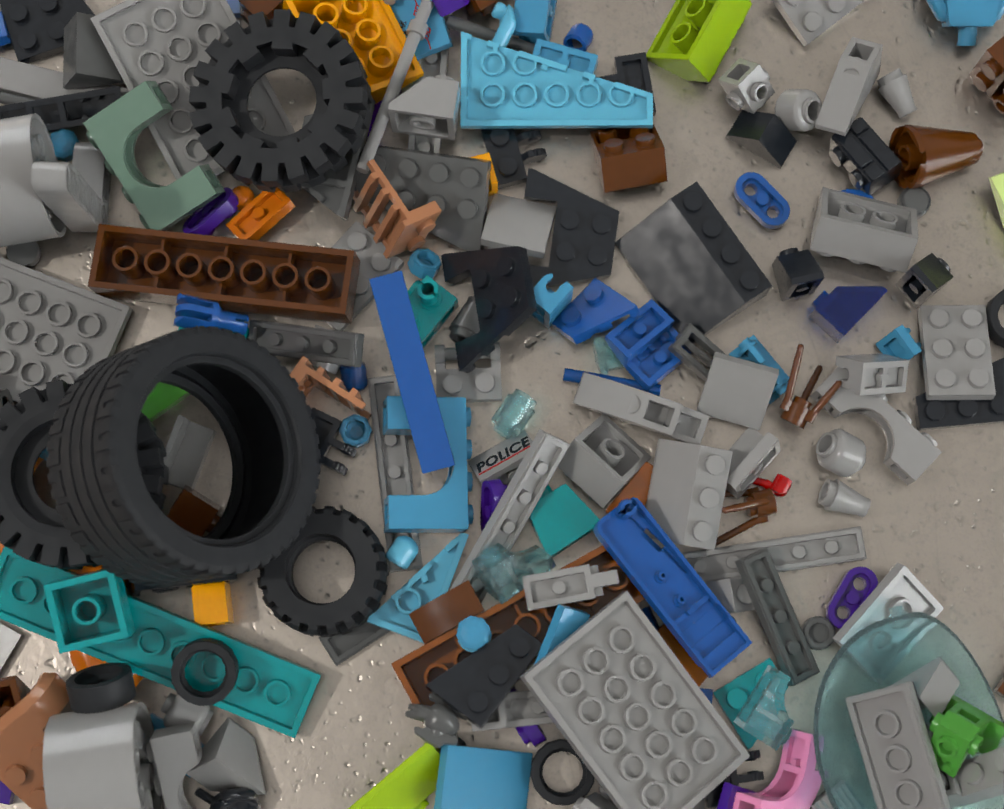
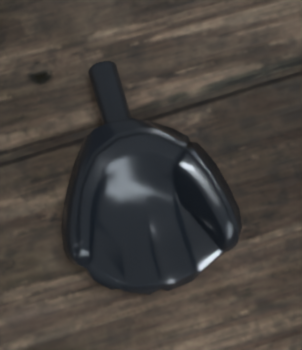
M200 787L194 793V795L210 804V809L261 808L256 792L247 788L226 789L215 795V797Z

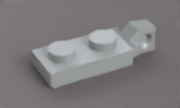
M586 564L523 576L522 581L528 611L554 607L558 604L565 605L603 596L602 587L619 584L617 569L599 573L598 565L590 566Z

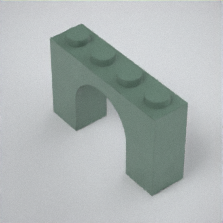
M144 81L83 124L88 130L86 135L90 143L95 148H99L104 155L106 168L112 175L117 176L123 185L121 189L124 196L130 203H134L141 213L139 218L146 229L166 231L226 191L209 164L195 167L167 186L149 181L140 172L134 156L135 143L139 134L147 126L173 109L156 81Z

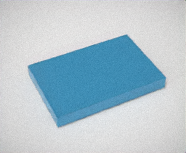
M444 744L441 747L434 809H526L533 753Z

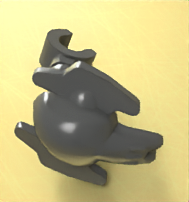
M433 693L429 694V699L435 702L432 706L423 704L408 705L409 710L405 712V716L423 722L425 728L415 727L414 733L426 743L440 750L444 744L466 746L464 740L459 738L457 734L460 730L457 717L463 720L467 719Z

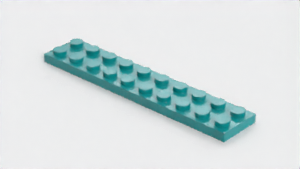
M4 546L0 555V619L56 641L43 585L79 574L60 567L52 568L29 561L13 553L14 550L10 547ZM128 594L127 597L136 632L126 638L77 649L107 663H125L131 666L132 673L175 690L171 680V668L174 658L183 647L201 638H213L223 641L233 650L238 660L239 675L231 692L225 699L217 702L214 706L293 738L296 737L322 675L320 672L207 626L195 623L190 619ZM208 651L198 652L191 656L185 667V678L189 685L195 690L202 692L218 688L226 674L222 659Z

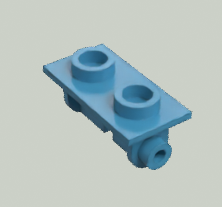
M755 335L750 338L747 337L735 350L728 354L729 356L779 369V375L769 405L786 392L789 376Z

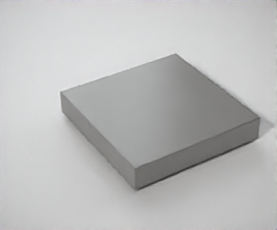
M715 352L697 411L710 417L760 430L779 375V369Z

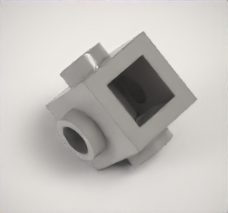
M741 58L718 79L727 94V102L735 110L741 109L754 114L775 93L769 82L770 76L760 64Z

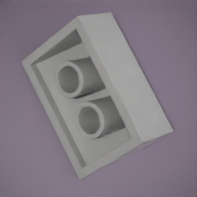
M822 187L811 233L810 250L826 257L834 255L846 258L855 264L867 263L879 266L888 272L900 271L906 273L918 242L917 209Z
M658 438L645 508L673 543L715 551L733 451ZM647 529L644 530L650 538L657 539Z

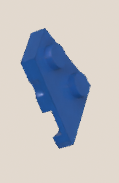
M594 278L552 322V325L556 331L577 345L590 339L596 333H602L613 328L612 322L628 314L631 318L638 316L640 310L636 304L597 278Z

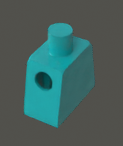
M548 484L529 517L548 561L594 531V525L600 520L567 484L561 485L554 491Z

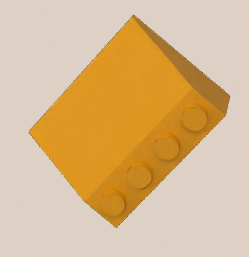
M283 0V9H290L295 18H298L302 11L316 16L322 25L326 21L336 28L342 38H346L361 61L368 76L366 81L371 87V95L375 100V104L383 100L407 39L390 5L384 3L383 0ZM415 54L401 89L424 75Z

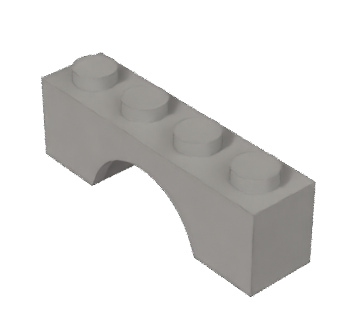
M837 367L810 397L818 403L837 379H849V371L846 368ZM840 387L823 409L833 418L848 413H858L873 419L881 427L886 437L887 451L883 463L907 485L916 481L942 453L936 447L938 445L937 442L925 432L920 433L911 425L913 421L906 413L901 410L896 411L887 403L888 398L885 394L859 396L855 395L853 390Z
M196 722L157 729L151 736L150 742H147V754L150 763L155 762L158 775L154 777V784L157 795L163 796L165 804L163 809H193L185 798L183 779L192 768L199 764L203 755Z

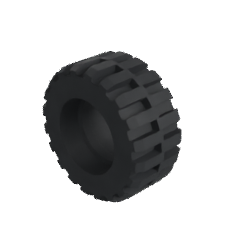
M313 506L310 517L306 518V525L303 530L299 531L300 534L296 540L290 542V547L285 552H281L280 556L276 559L271 560L262 567H258L260 570V577L257 578L258 587L263 592L264 596L262 599L266 606L273 611V615L290 628L310 636L333 637V635L337 634L344 635L352 632L354 627L365 624L373 611L376 612L381 604L379 602L382 596L386 594L388 587L386 582L387 576H389V566L386 561V553L379 538L369 525L362 519L357 518L353 513L347 510H337L333 506H324L323 509H316ZM319 541H331L340 544L348 550L355 565V576L350 589L344 596L330 603H315L305 599L298 592L293 581V568L298 556L308 546Z

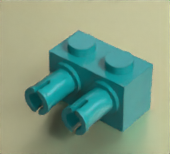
M428 275L422 281H415L408 290L423 349L458 308V299Z

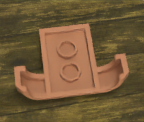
M42 673L31 691L0 717V781L31 809H47L43 781V740L45 728L50 716L60 714L69 702L66 682L56 673Z

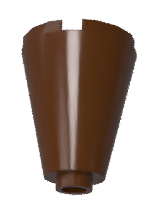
M904 125L895 128L891 134L888 146L902 162L900 175L894 180L903 189L918 188L974 165L979 161L983 153V143L973 132L916 125Z

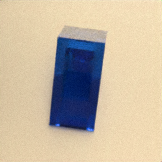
M837 286L830 294L824 290L811 304L815 309L809 317L838 343L888 290L883 286Z

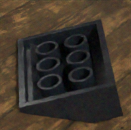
M697 181L670 198L615 242V246L653 300L674 320L673 328L679 334L682 333L685 324L691 323L706 336L766 296L772 287L769 280ZM690 336L687 338L693 344L696 342Z

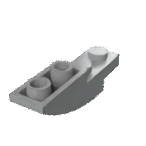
M586 372L582 374L573 400V404L617 420L643 427L681 442L698 445L701 443L710 417L709 415L684 407L683 404Z
M1004 747L964 760L955 778L939 770L951 808L976 803L1004 794Z

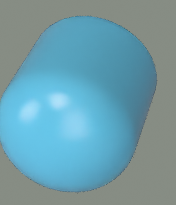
M402 535L394 540L385 555L388 560L405 570L408 569L418 554L419 548L415 540Z

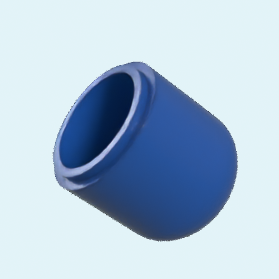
M582 23L573 25L565 36L563 45L586 52L593 40L591 28ZM572 40H578L582 44V47L575 48L572 44Z
M362 362L361 367L340 366L341 380L348 392L352 388L360 392L367 387L365 363Z

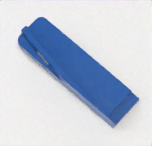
M635 497L622 500L616 508L594 525L593 530L597 539L696 665L700 666L709 678L713 677L752 644V641L640 500ZM647 529L664 545V547L661 548L659 545H657L644 532V530Z

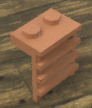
M375 160L368 161L367 166L372 173H370L361 192L359 193L358 190L354 192L353 200L355 204L353 210L355 213L359 211L365 216L363 225L365 228L370 226L376 233L373 240L376 244L379 242L383 243L386 248L383 255L386 259L406 250L414 252L426 243L425 238L435 228V222L442 212L436 201H432L408 211ZM380 184L383 189L380 190L372 207L369 208L368 204ZM389 200H391L393 205H391L385 218L380 224L378 220L381 214L383 213L386 205L388 204Z
M305 356L301 357L290 373V376L295 378L299 384V390L303 391L306 398L315 386L360 416L367 418V420L370 419L371 414L364 410L366 403H364L358 390L352 388L348 392L341 379L336 377L332 382L325 369L319 366L315 371L309 359Z

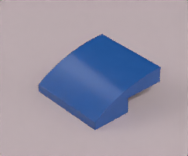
M653 299L639 308L640 314L634 318L629 316L605 336L607 344L618 360L646 392L683 363L668 350L679 334L672 327L674 320ZM681 346V347H682L684 350H686L690 355H692L687 349H685L683 346Z

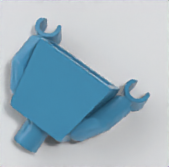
M926 0L936 20L941 22L942 27H958L957 46H976L977 27H992L1004 14V0Z

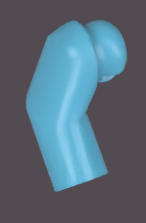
M497 2L491 14L492 17L500 20V25L492 41L499 43L500 46L507 47L516 28L515 13L513 7L509 4L506 6L502 2Z

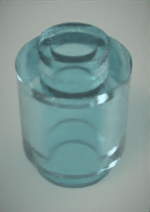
M515 389L512 394L506 396L491 418V421L495 424L493 430L506 439H510L511 436L518 438L534 415V408L537 402L523 391Z

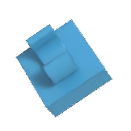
M903 324L875 344L881 353L907 360L912 359L922 351L920 349L921 343L914 341L909 334L911 332L910 328H905Z

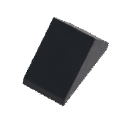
M744 110L741 111L726 138L780 169L797 142L775 114L755 112L753 114Z

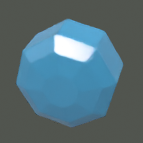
M59 129L52 133L50 138L57 160L64 162L73 160L74 145L76 142H80L76 134L66 129Z
M416 249L411 254L407 263L410 272L420 279H424L427 275L433 279L438 274L442 265L439 256L429 249Z
M356 414L343 419L339 429L344 443L355 448L369 443L373 432L367 418Z
M468 616L459 622L456 637L464 648L478 650L488 643L490 628L483 618Z

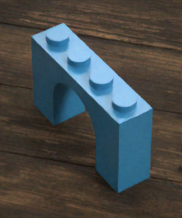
M387 396L383 401V435H412L401 396ZM437 397L455 462L454 466L448 467V474L443 487L429 495H388L384 499V533H463L469 529V524L473 523V506L468 505V492L472 491L473 476L472 472H467V459H471L472 442L470 439H467L466 427L471 425V408L466 407V398Z

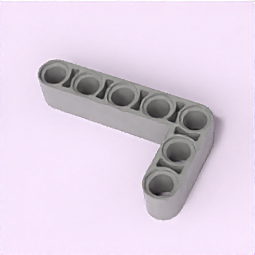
M89 142L75 143L72 164L70 162L35 161L31 169L33 191L71 232L97 233L99 224H108L111 173L104 164L105 157L100 149L95 148Z

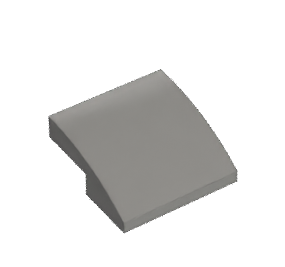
M495 193L486 218L480 245L492 248L520 246L527 249L528 256L544 259L557 207Z

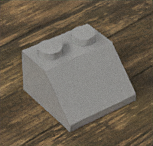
M437 75L435 78L425 77L392 100L388 105L392 132L455 141L460 113L459 81H454L452 77L446 75Z
M602 414L571 442L558 468L585 491L590 499L604 508L628 484L643 464L652 457L608 416Z

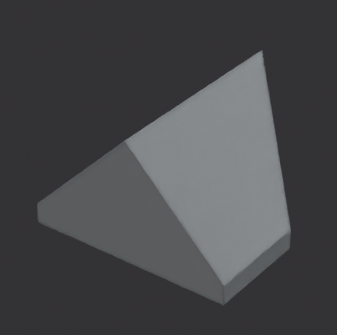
M228 717L202 748L203 755L199 764L192 768L187 775L210 791L222 792L230 788H247L255 791L257 795H266L255 737Z

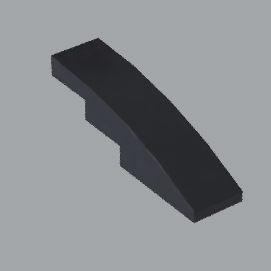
M120 86L2 105L0 106V119L36 113L41 117L48 131L81 126L89 118L122 97Z

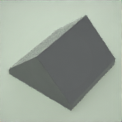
M77 12L64 27L63 88L66 90L124 83L90 19L96 15Z

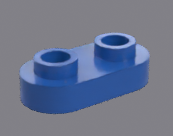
M748 172L738 178L734 187V195L737 201L765 228L777 229L783 226L790 215V206L786 199L758 173ZM751 187L754 189L755 194L752 196L747 195L744 189ZM768 210H774V211H776L777 217H776V218H771V217H769V216L767 215V211H768Z

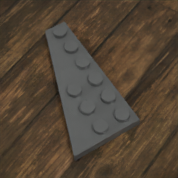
M379 145L374 160L408 211L432 201H436L442 212L435 222L436 226L429 233L465 251L484 250V246L480 244L487 216L491 160ZM369 170L368 174L359 172L355 191L361 192L370 173H372L371 170ZM380 184L369 203L373 204L380 190L383 189ZM389 200L388 204L384 209L387 212L390 209L391 205H393L391 200Z

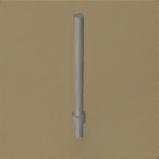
M422 0L415 19L410 20L406 30L408 37L356 167V170L360 173L368 174L370 170L367 163L374 159L389 121L388 105L398 97L419 41L423 40L428 30L426 23L434 5L431 0Z

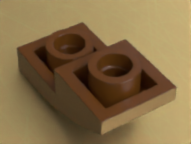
M468 580L416 609L409 616L424 644H427L458 626L459 622L468 616H476L485 610Z

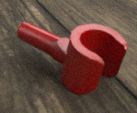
M777 474L773 482L758 477L752 484L764 487L765 489L770 488L775 496L783 497L791 488L792 481L781 474Z

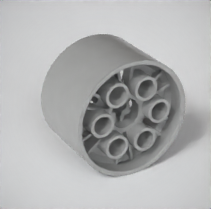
M36 113L0 119V248L63 237L66 232V225L37 196L32 188L31 169L35 161L58 162L49 132L41 117Z
M143 702L128 703L113 710L100 713L83 714L67 712L50 716L46 724L43 740V781L47 809H162V795H157L154 784V777L158 775L155 762L150 763L147 754V742H150V738L154 733V727L149 711Z

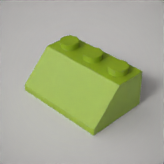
M676 0L646 54L647 60L687 81L710 82L739 27L745 20V16L752 5L751 1Z
M425 743L348 809L426 808L429 805L426 798L436 790L441 750Z

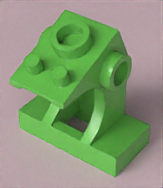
M954 694L943 713L938 712L935 717L932 715L929 723H931L929 731L933 732L930 741L939 770L953 778L957 775L967 754L974 757L977 752L984 754L996 750L1004 738V723Z

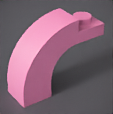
M786 728L781 761L776 776L760 792L746 793L736 791L733 809H809L817 796L824 774L823 771L815 769L821 736Z

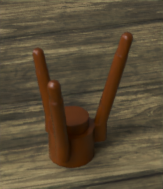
M799 344L794 357L785 397L779 408L784 410L780 418L804 429L807 422L813 424L817 414L841 387L842 382L836 381L810 410L813 404L807 400L823 370V367L818 365L801 398L795 395L792 400L804 350V345Z
M758 487L747 489L741 496L745 497L744 502L722 508V513L724 514L746 510L749 517L754 516V518L717 537L716 546L757 524L768 522V515L777 513L776 500L770 488L759 490ZM727 490L725 491V497H735Z

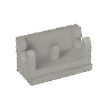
M883 353L836 357V365L849 371L848 380L837 379L836 381L842 382V388L855 391V395L902 393L906 391L909 360Z

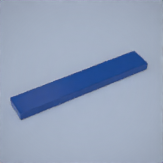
M401 270L369 279L422 474L454 466L453 454L403 272Z

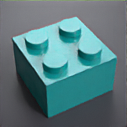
M101 569L43 585L60 654L126 638L136 632L124 581L115 576V573H109Z

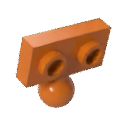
M240 185L232 190L239 199L237 210L240 212L225 225L236 238L259 240L296 206L278 187H276L275 193L262 191L255 198L253 191L249 187Z

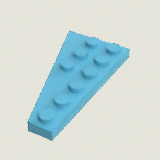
M461 31V129L653 127V93L619 82L614 83L585 71L583 73L568 68L567 65L521 50L516 51L503 47L499 43L490 40L485 41Z

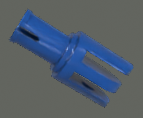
M181 293L177 295L176 303L178 305L175 308L176 318L174 319L173 326L181 328H193L195 326H204L206 328L211 326L245 335L248 323L244 322L249 321L248 315L221 310V306L216 301Z

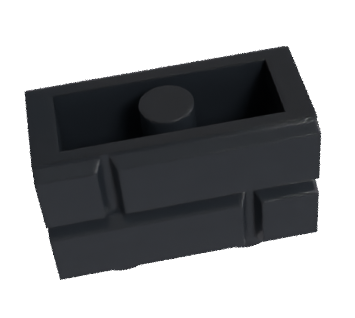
M862 117L853 121L846 136L833 134L829 147L831 160L838 167L843 165L849 172L848 176L851 183L858 190L863 188L868 195H872L881 189L883 185H887L900 175L901 160Z

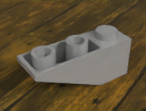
M855 37L851 38L839 60L816 120L815 128L846 136L880 74L882 44Z

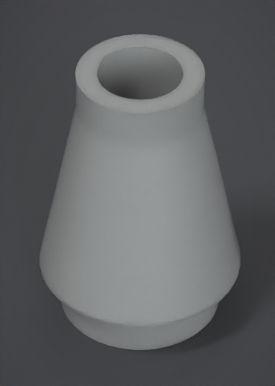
M900 68L877 80L880 87L877 90L897 112L899 118L917 110L907 74L903 75Z
M838 479L834 481L826 480L818 497V503L823 505L825 510L854 514L865 517L871 504L869 498L862 496Z

